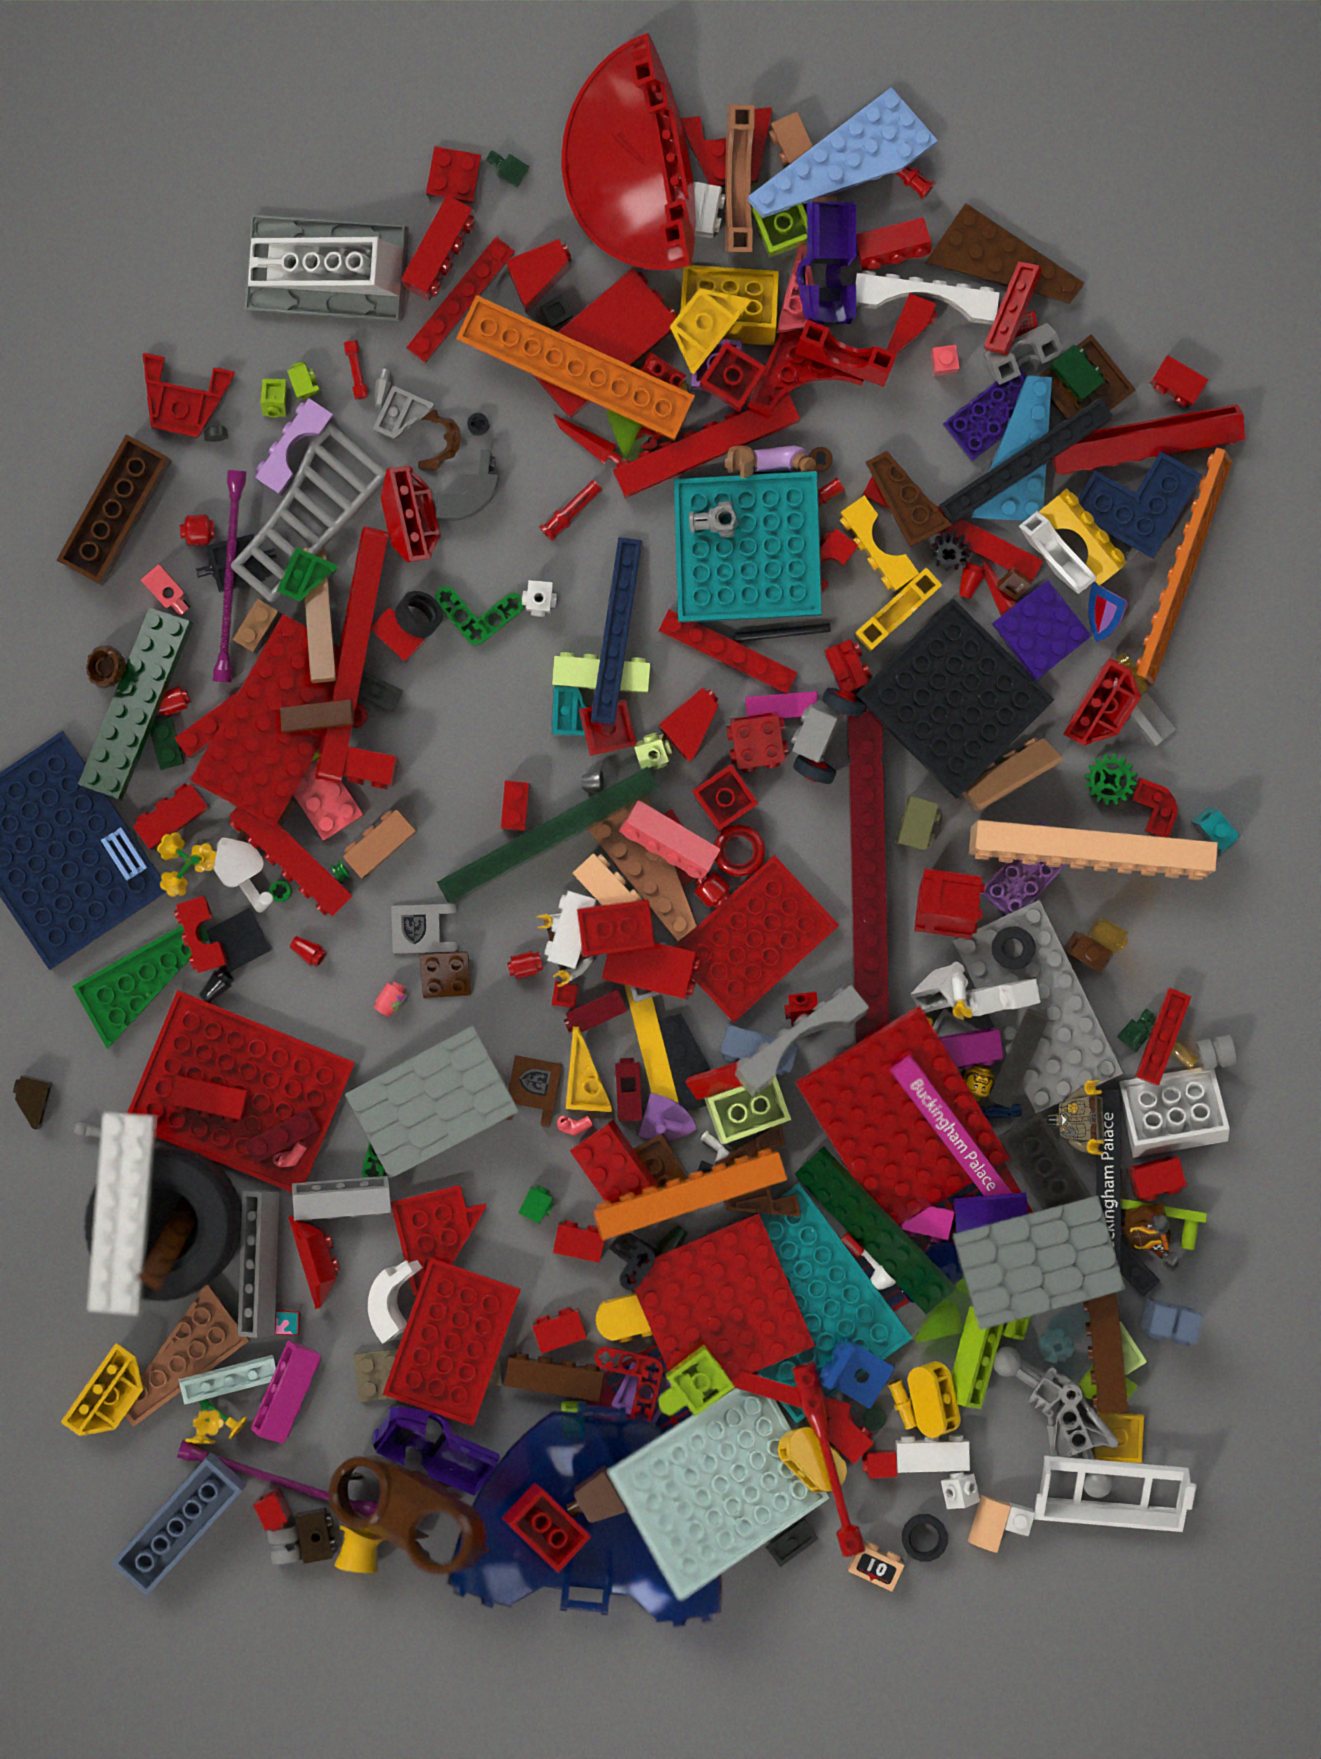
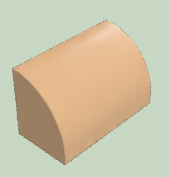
M981 1495L968 1542L997 1553L1011 1508L1010 1504Z

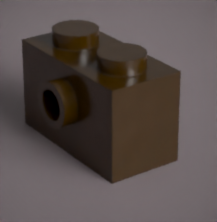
M326 1507L297 1512L295 1518L303 1563L332 1559L334 1552L337 1551L336 1538L331 1537L330 1528L333 1527L331 1513H327Z

